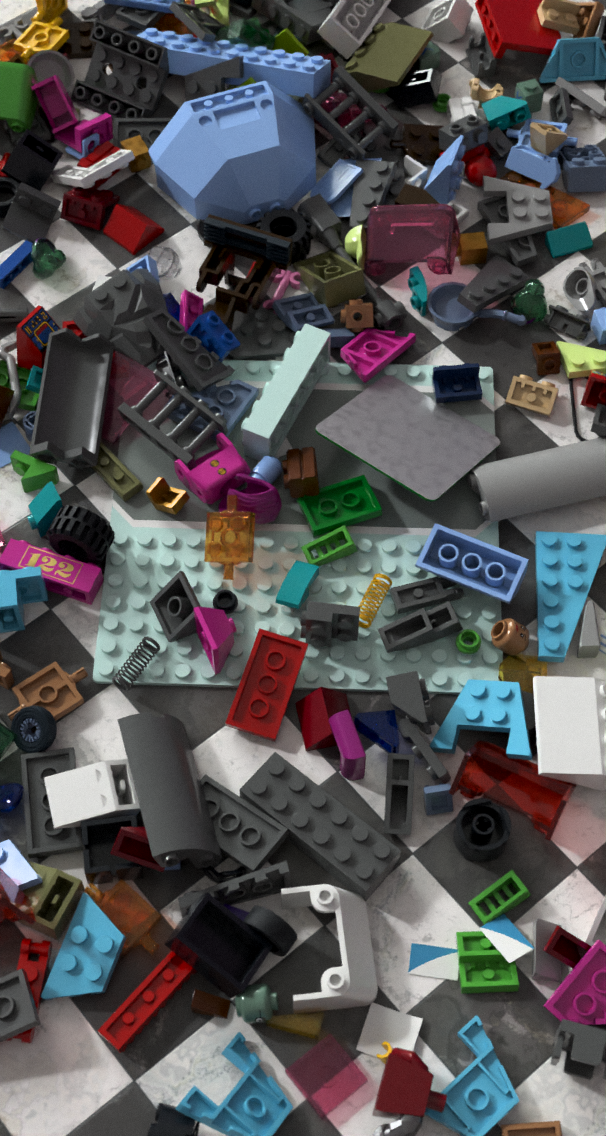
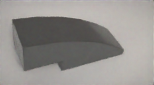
M450 601L428 611L422 608L378 629L387 652L417 647L463 630Z
M388 753L384 834L411 836L415 755Z

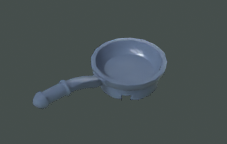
M442 283L435 287L428 295L427 305L431 318L433 317L434 323L444 330L459 331L461 327L465 326L467 328L476 317L499 318L502 321L506 320L518 324V326H523L527 323L525 316L508 312V310L481 309L475 313L471 312L457 301L459 294L467 286L463 283Z

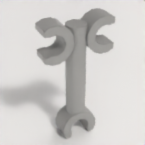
M18 18L14 21V25L11 24L8 27L0 28V37L4 36L6 43L11 42L14 37L18 39L27 30L28 24L23 25L22 19Z

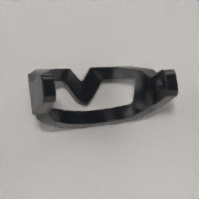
M212 866L202 868L208 879L217 884L248 873V870L244 867L220 873Z

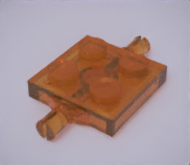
M227 495V510L207 512L204 562L224 565L223 580H234V565L253 563L255 513L238 511V496Z
M121 879L112 889L104 893L93 883H90L89 887L85 888L84 892L95 901L98 907L111 919L112 923L125 935L126 941L119 956L121 959L133 947L139 944L143 945L150 954H154L155 950H158L160 945L149 936V933L162 917L124 880Z

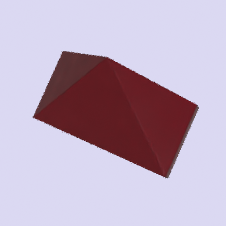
M121 827L111 854L164 872L165 867H161L152 857L145 827Z
M557 925L543 951L574 969L592 946Z

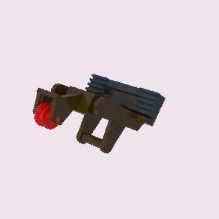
M209 214L204 221V246L211 247V250L199 269L196 291L202 293L207 284L217 286L214 305L208 304L202 314L213 310L227 328L232 331L235 311L247 314L250 305L252 309L258 310L279 269L287 271L292 262V239ZM235 254L256 261L247 279L234 275ZM223 276L226 285H237L234 291L218 286Z

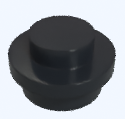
M229 590L219 591L213 598L214 609L224 610L225 614H231L238 607L237 596Z

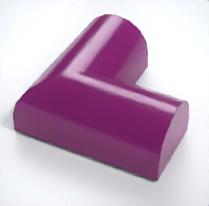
M347 709L331 716L329 724L340 751V772L347 780L355 781L363 779L365 776L366 754L350 711Z

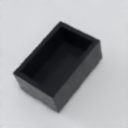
M208 892L194 901L164 943V945L229 998L245 990L273 948L269 942Z

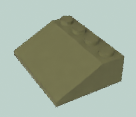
M394 22L378 23L372 28V32L365 38L361 47L355 51L353 58L345 65V70L367 92L399 86L434 34L431 31Z

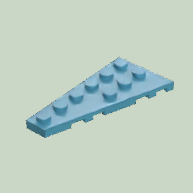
M536 531L538 661L564 662L606 547V535Z

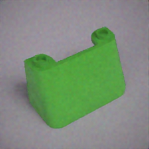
M0 61V119L6 120L9 127L15 132H25L26 129L31 130L39 100L35 91L31 88V86L38 83L36 73L28 65Z

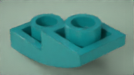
M418 266L410 268L409 279L407 280L409 289L412 291L410 303L412 308L417 310L421 317L426 315L427 286L421 270Z
M296 560L280 587L276 603L289 608L299 609L309 596V587L319 575V566Z

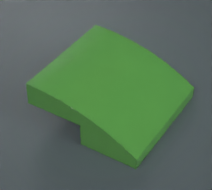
M482 931L456 932L461 994L518 991L519 981L515 960L509 963Z

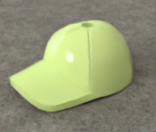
M361 224L352 228L346 235L345 251L350 257L357 259L358 267L365 270L368 268V239L364 225Z

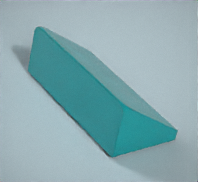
M586 222L549 231L546 233L544 242L553 258L593 247Z

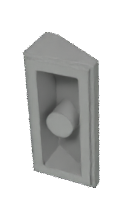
M535 919L533 924L532 980L561 982V961L543 951L558 924L542 919Z

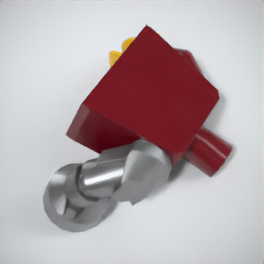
M383 1042L381 1046L388 1052L385 1055L377 1054V1057L385 1064L372 1115L397 1120L390 1124H382L374 1131L373 1136H416L422 1126V1119L426 1108L443 1113L447 1095L430 1090L434 1075L429 1072L428 1066L416 1052L397 1047L393 1048L388 1042Z

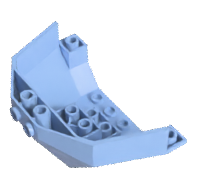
M266 80L184 102L148 150L155 166L157 186L196 219L205 220L211 214L240 224H249L259 221L261 217H264L265 213H271L274 209H291L316 185L314 119L304 111L301 103Z

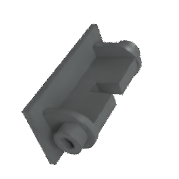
M549 305L551 315L546 314L543 320L544 323H547L546 326L561 332L564 325H567L565 334L578 340H585L588 334L586 330L591 331V322L587 317L581 314L573 315L560 305L556 307Z
M164 351L166 358H159L157 360V370L162 374L164 372L168 373L179 387L183 385L187 388V381L181 375L179 366L167 351ZM164 389L165 396L170 400L173 395Z

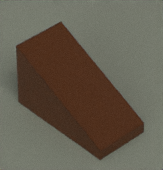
M194 989L191 1010L192 1013L227 1019L231 1000Z

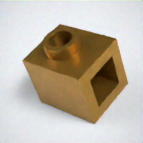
M140 135L120 141L121 149L131 150L134 154L135 159L128 162V168L131 173L151 167L149 149Z
M484 232L458 234L457 244L453 245L454 256L458 257L460 265L486 263L488 246Z

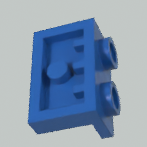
M213 310L198 316L186 332L190 336H196L201 340L202 343L200 345L210 353L212 351L220 357L219 361L221 363L230 351L237 349L241 345Z

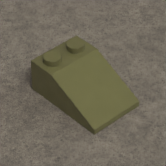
M331 250L293 263V268L296 272H299L300 278L309 291L313 293L319 303L325 304L327 308L337 307L339 303L349 301L350 299H357L359 296L366 294L363 269Z

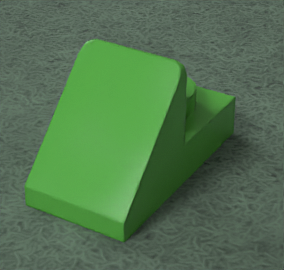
M14 450L10 456L13 470L23 476L21 483L25 493L44 488L51 481L54 485L59 482L56 466L17 450Z

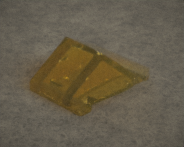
M510 655L499 665V681L519 682L522 691L534 694L533 677L547 676V662L538 661V656Z

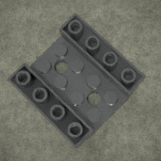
M96 19L89 40L97 42L89 69L85 81L76 80L70 99L103 114L108 113L112 118H150L157 109L169 73L167 48ZM109 64H112L113 71L110 75H108L106 73V67ZM146 78L147 86L141 89L140 81Z

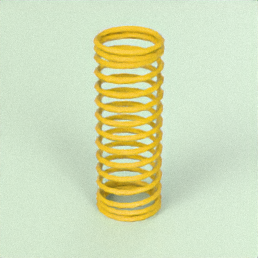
M381 573L374 575L358 606L363 610H360V618L369 624L359 620L360 627L369 628L371 626L373 618H375L386 593H388L392 585V581L388 576ZM377 577L383 578V579L387 580L390 584H387L386 582H384V581H382V580H379V579H376V578H377Z

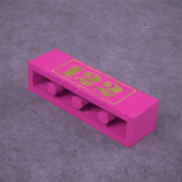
M11 538L0 557V570L11 571L29 566L41 567L48 591L92 605L104 581L102 570L96 564L84 563L70 555L63 556L54 553L48 548L33 546L24 540L18 541Z

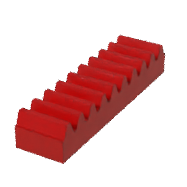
M171 951L99 1028L98 1033L119 1053L124 1052L127 1045L134 1041L135 1036L142 1032L143 1027L150 1023L152 1017L158 1015L159 1010L166 1006L167 1001L172 999L175 992L182 988L183 983L188 982L190 976L197 971Z

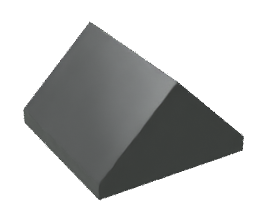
M179 571L150 601L168 642H175L196 633L194 608L201 607L184 571Z

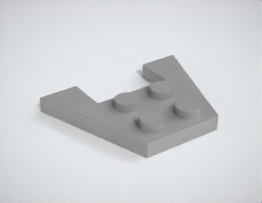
M483 176L484 196H505L508 223H488V245L552 229L553 218L549 190Z

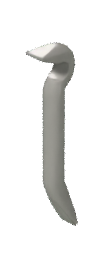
M17 340L7 342L0 347V358L7 363L11 389L15 391L10 403V419L13 418L22 397L15 358L7 353L17 348Z

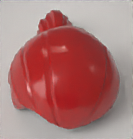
M484 147V151L478 154L479 156L471 158L464 167V178L478 187L483 186V176L492 178L497 176V168L493 160L489 158L491 154L487 147Z

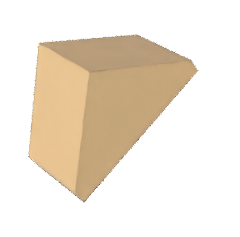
M532 122L530 125L531 147L547 156L569 136L553 125Z

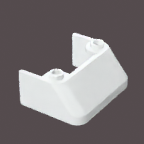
M328 884L281 889L282 909L313 906L320 913H336L342 959L341 967L329 968L323 973L321 977L322 992L293 995L294 1014L367 1006L374 1002L377 997L378 986L364 898L357 893Z

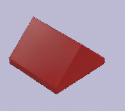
M121 204L115 205L103 230L106 236L132 255L138 253L164 232L163 227L136 208Z

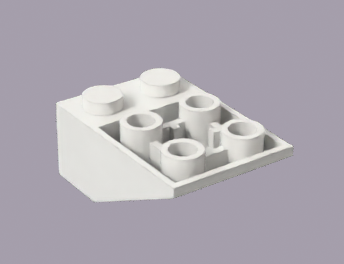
M128 759L102 761L44 778L54 829L81 827L82 821L137 815L140 811Z

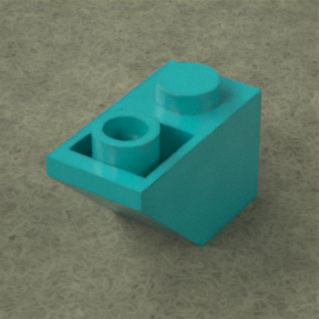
M500 95L481 104L491 130L498 126L503 131L532 118L525 100Z

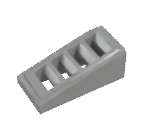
M587 601L585 606L577 658H595L598 656L601 644L593 601Z

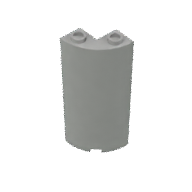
M604 437L477 465L469 472L470 475L467 476V481L470 489L480 494L479 511L481 516H484L490 522H495L606 496V439Z

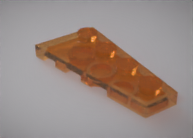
M513 170L500 178L501 180L540 188L542 184ZM552 186L545 189L549 190L553 218L552 227L554 229L570 225L589 211V204Z

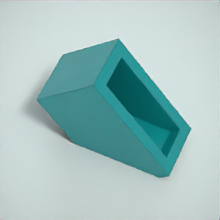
M52 481L47 483L28 505L30 516H27L29 525L32 530L37 529L40 537L46 535L58 511L63 507L61 498Z

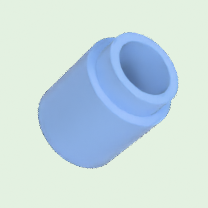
M264 456L250 472V477L273 484L283 472L282 464L274 456Z

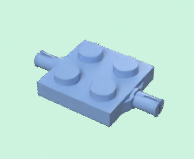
M527 119L520 130L508 128L506 137L518 138L517 145L522 144L533 149L530 145V125L532 122L553 125L564 133L567 132V124ZM567 137L548 156L558 158L560 149L564 145L576 147L578 138Z

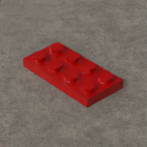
M259 628L225 723L226 726L274 742L276 741L308 649L307 643Z

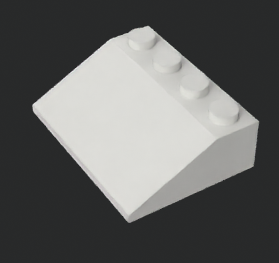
M533 677L538 774L606 791V681L593 677Z

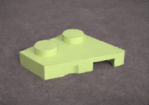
M557 341L556 346L560 351V361L568 379L587 377L590 375L591 370L606 374V351Z

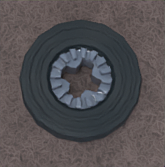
M35 705L22 708L15 714L12 720V739L18 748L27 753L47 750L52 746L57 733L56 722L51 712L44 707ZM34 726H37L36 729L38 730H36L35 733H32L31 729Z

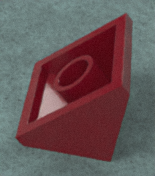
M320 687L295 703L306 751L337 746L329 724V718L338 712L347 709L350 711L345 693Z

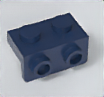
M465 363L462 365L434 367L432 387L435 402L447 403L481 400L482 389L479 379V364Z

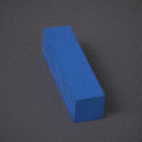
M26 240L0 265V288L4 289L39 256L36 245Z

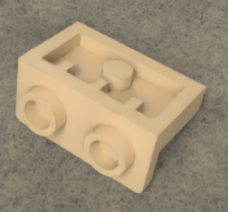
M542 0L537 9L541 26L574 35L580 29L576 19V14L581 8L579 3L569 0Z
M527 375L514 376L505 404L550 417L559 389L555 388V384L547 381H542V384L534 382L533 378Z

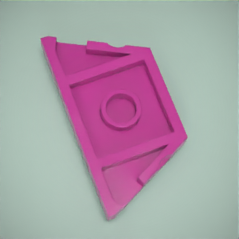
M366 328L341 348L340 357L366 383L415 343L416 334L409 333L408 337L395 336V331Z

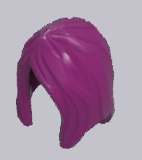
M237 473L234 479L246 481L247 488L241 491L229 489L218 506L219 513L228 519H238L253 524H267L275 521L282 508L278 490L266 481Z

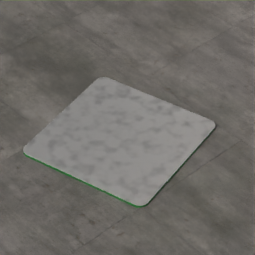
M390 375L383 376L320 422L315 428L318 435L430 502L437 501L500 445V440L496 436Z

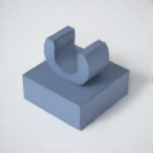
M439 783V785H426L423 787L424 807L427 815L453 811L450 783Z

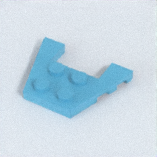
M468 679L430 744L433 752L455 754L460 729L510 733L506 750L507 757L510 759L532 760L524 701L519 682Z
M477 1015L457 1033V1036L477 1058L441 1092L447 1095L443 1113L428 1108L425 1110L426 1116L461 1136H485L520 1101Z
M238 1032L221 1054L240 1069L244 1076L220 1106H217L194 1085L175 1109L227 1136H273L293 1109V1106L273 1077L266 1076L259 1066L261 1060L255 1052L250 1053L244 1044L246 1041L245 1037Z

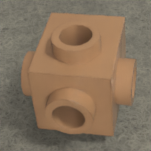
M350 299L349 304H344V309H340L341 323H345V327L350 328L351 332H362L366 327H374L373 304L363 303V299ZM356 312H359L360 316L354 319L353 315Z

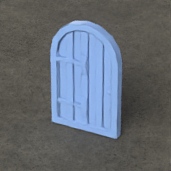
M339 159L311 190L310 197L321 194L328 205L334 203L364 172L363 169Z

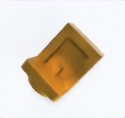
M158 477L146 491L156 510L175 515L190 499L186 491L169 487L163 477Z

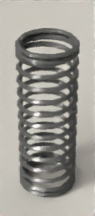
M144 637L137 646V649H134L129 659L126 660V663L121 666V670H118V673L112 678L115 686L123 691H129L131 685L134 684L133 681L139 678L138 674H142L141 671H144V667H147L146 664H149L152 657H155L154 654H157L160 650V645L151 637ZM146 640H148V641H150L151 643H153L157 648L153 647V646H152L151 644H149ZM143 648L150 651L153 655L148 654ZM140 651L148 655L150 659L145 657ZM138 655L146 659L147 662L143 661ZM136 659L140 660L144 665L140 664ZM133 662L138 664L142 669L138 668ZM130 665L135 667L139 672L131 668ZM127 669L133 671L137 676L130 673ZM124 672L131 675L134 678V680L128 677ZM122 676H124V677H126L127 679H129V680L131 681V683L128 682L127 680H125Z

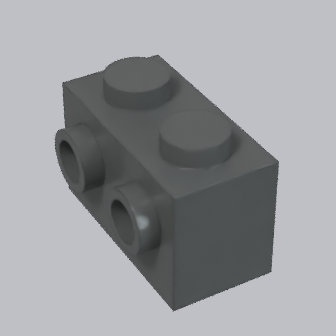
M470 114L440 128L439 148L446 151L460 135L464 136L463 145L466 146L465 152L488 142V122Z

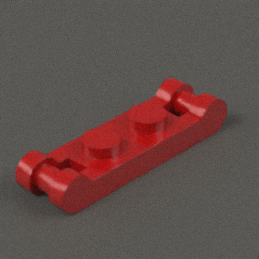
M23 938L17 970L22 968L27 972L37 1013H39L42 999L40 997L45 985L52 951V941L43 940L42 943L33 942V939ZM31 953L40 954L39 962L30 961ZM35 1027L7 1040L11 1041L12 1038L21 1039L23 1043H32Z

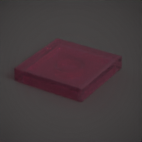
M331 1033L285 1070V1074L322 1120L368 1081Z

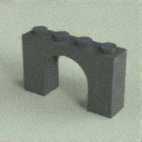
M252 0L251 7L283 29L287 28L305 44L323 40L317 31L332 10L330 8L305 12L287 5V2L293 0Z

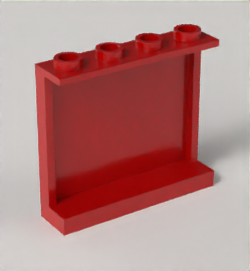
M542 0L476 1L475 6L494 58L502 59L506 49L551 55L557 40L562 38L558 30L541 26L537 9Z

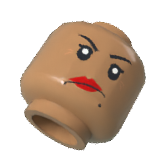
M506 618L498 621L492 628V643L499 650L514 656L527 649L529 645V631L516 620Z

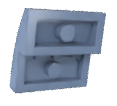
M312 292L274 300L272 304L279 318L295 332L301 331L305 323L314 327L334 324L335 322L325 304L319 305Z

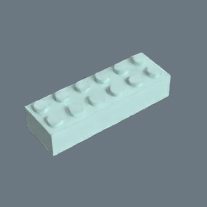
M306 323L301 331L296 332L291 348L286 349L281 365L275 367L270 383L267 382L265 384L262 397L254 402L250 417L245 418L241 425L244 455L261 461L264 456L275 457L330 362V332Z

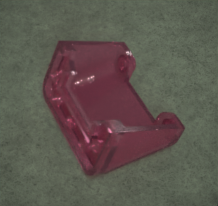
M447 204L379 205L372 207L367 221L364 259L366 275L377 276L383 274L386 270V263L427 262L428 268L438 275L452 274L461 236L454 209Z

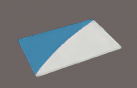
M505 914L479 928L509 963L534 949Z
M411 944L409 974L458 980L457 949Z

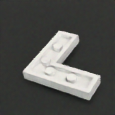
M121 149L89 168L66 165L50 175L56 183L87 189L94 186L95 181L98 179L110 177L112 171L127 167L129 165L128 162L134 160L135 157L131 150Z

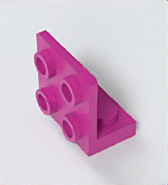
M105 113L89 121L86 119L55 133V138L82 153V140L94 133L99 134V145L113 139L112 116ZM94 141L89 143L88 151L93 148Z

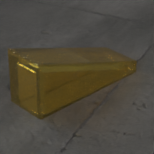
M324 1013L272 1016L270 1020L266 1021V1026L319 1040Z

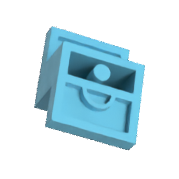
M29 566L11 571L0 570V633L25 630L23 604L48 601V593L41 567Z

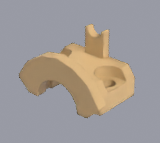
M478 78L469 80L472 100L480 101L478 109H483L481 104L500 95L503 96L504 89L501 84H496L492 89H484L480 86Z

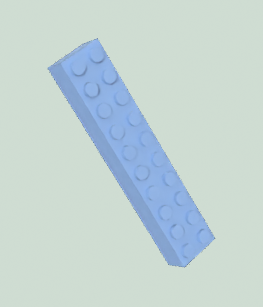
M147 28L143 33L136 35L167 48L170 74L186 76L227 60L243 56V78H225L226 84L239 86L252 77L256 83L266 80L288 95L304 97L308 93L313 99L331 85V60L323 59L322 56L308 57L304 56L303 53H285V50L281 49L267 50L264 46L249 47L246 43L231 44L227 40L213 41V43L204 42L199 38L193 37L191 34L178 35L174 31L160 32L156 28Z

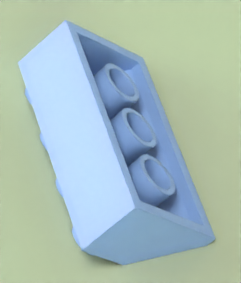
M435 523L415 567L510 604L525 577L529 559Z

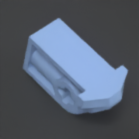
M522 144L511 147L504 166L542 183L541 189H547L556 183L561 174L557 158L549 157Z

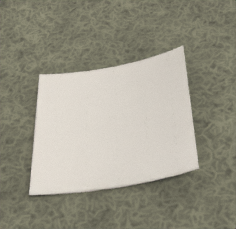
M372 1002L356 1050L378 1058L377 1054L385 1055L388 1052L381 1046L383 1042H388L393 1048L397 1047L413 1051L423 1018L401 1013Z

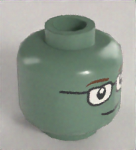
M267 983L247 985L242 993L235 996L237 1016L242 1017L244 1022L248 1024L268 1022L272 1019L274 1010L279 1009L277 992H272Z

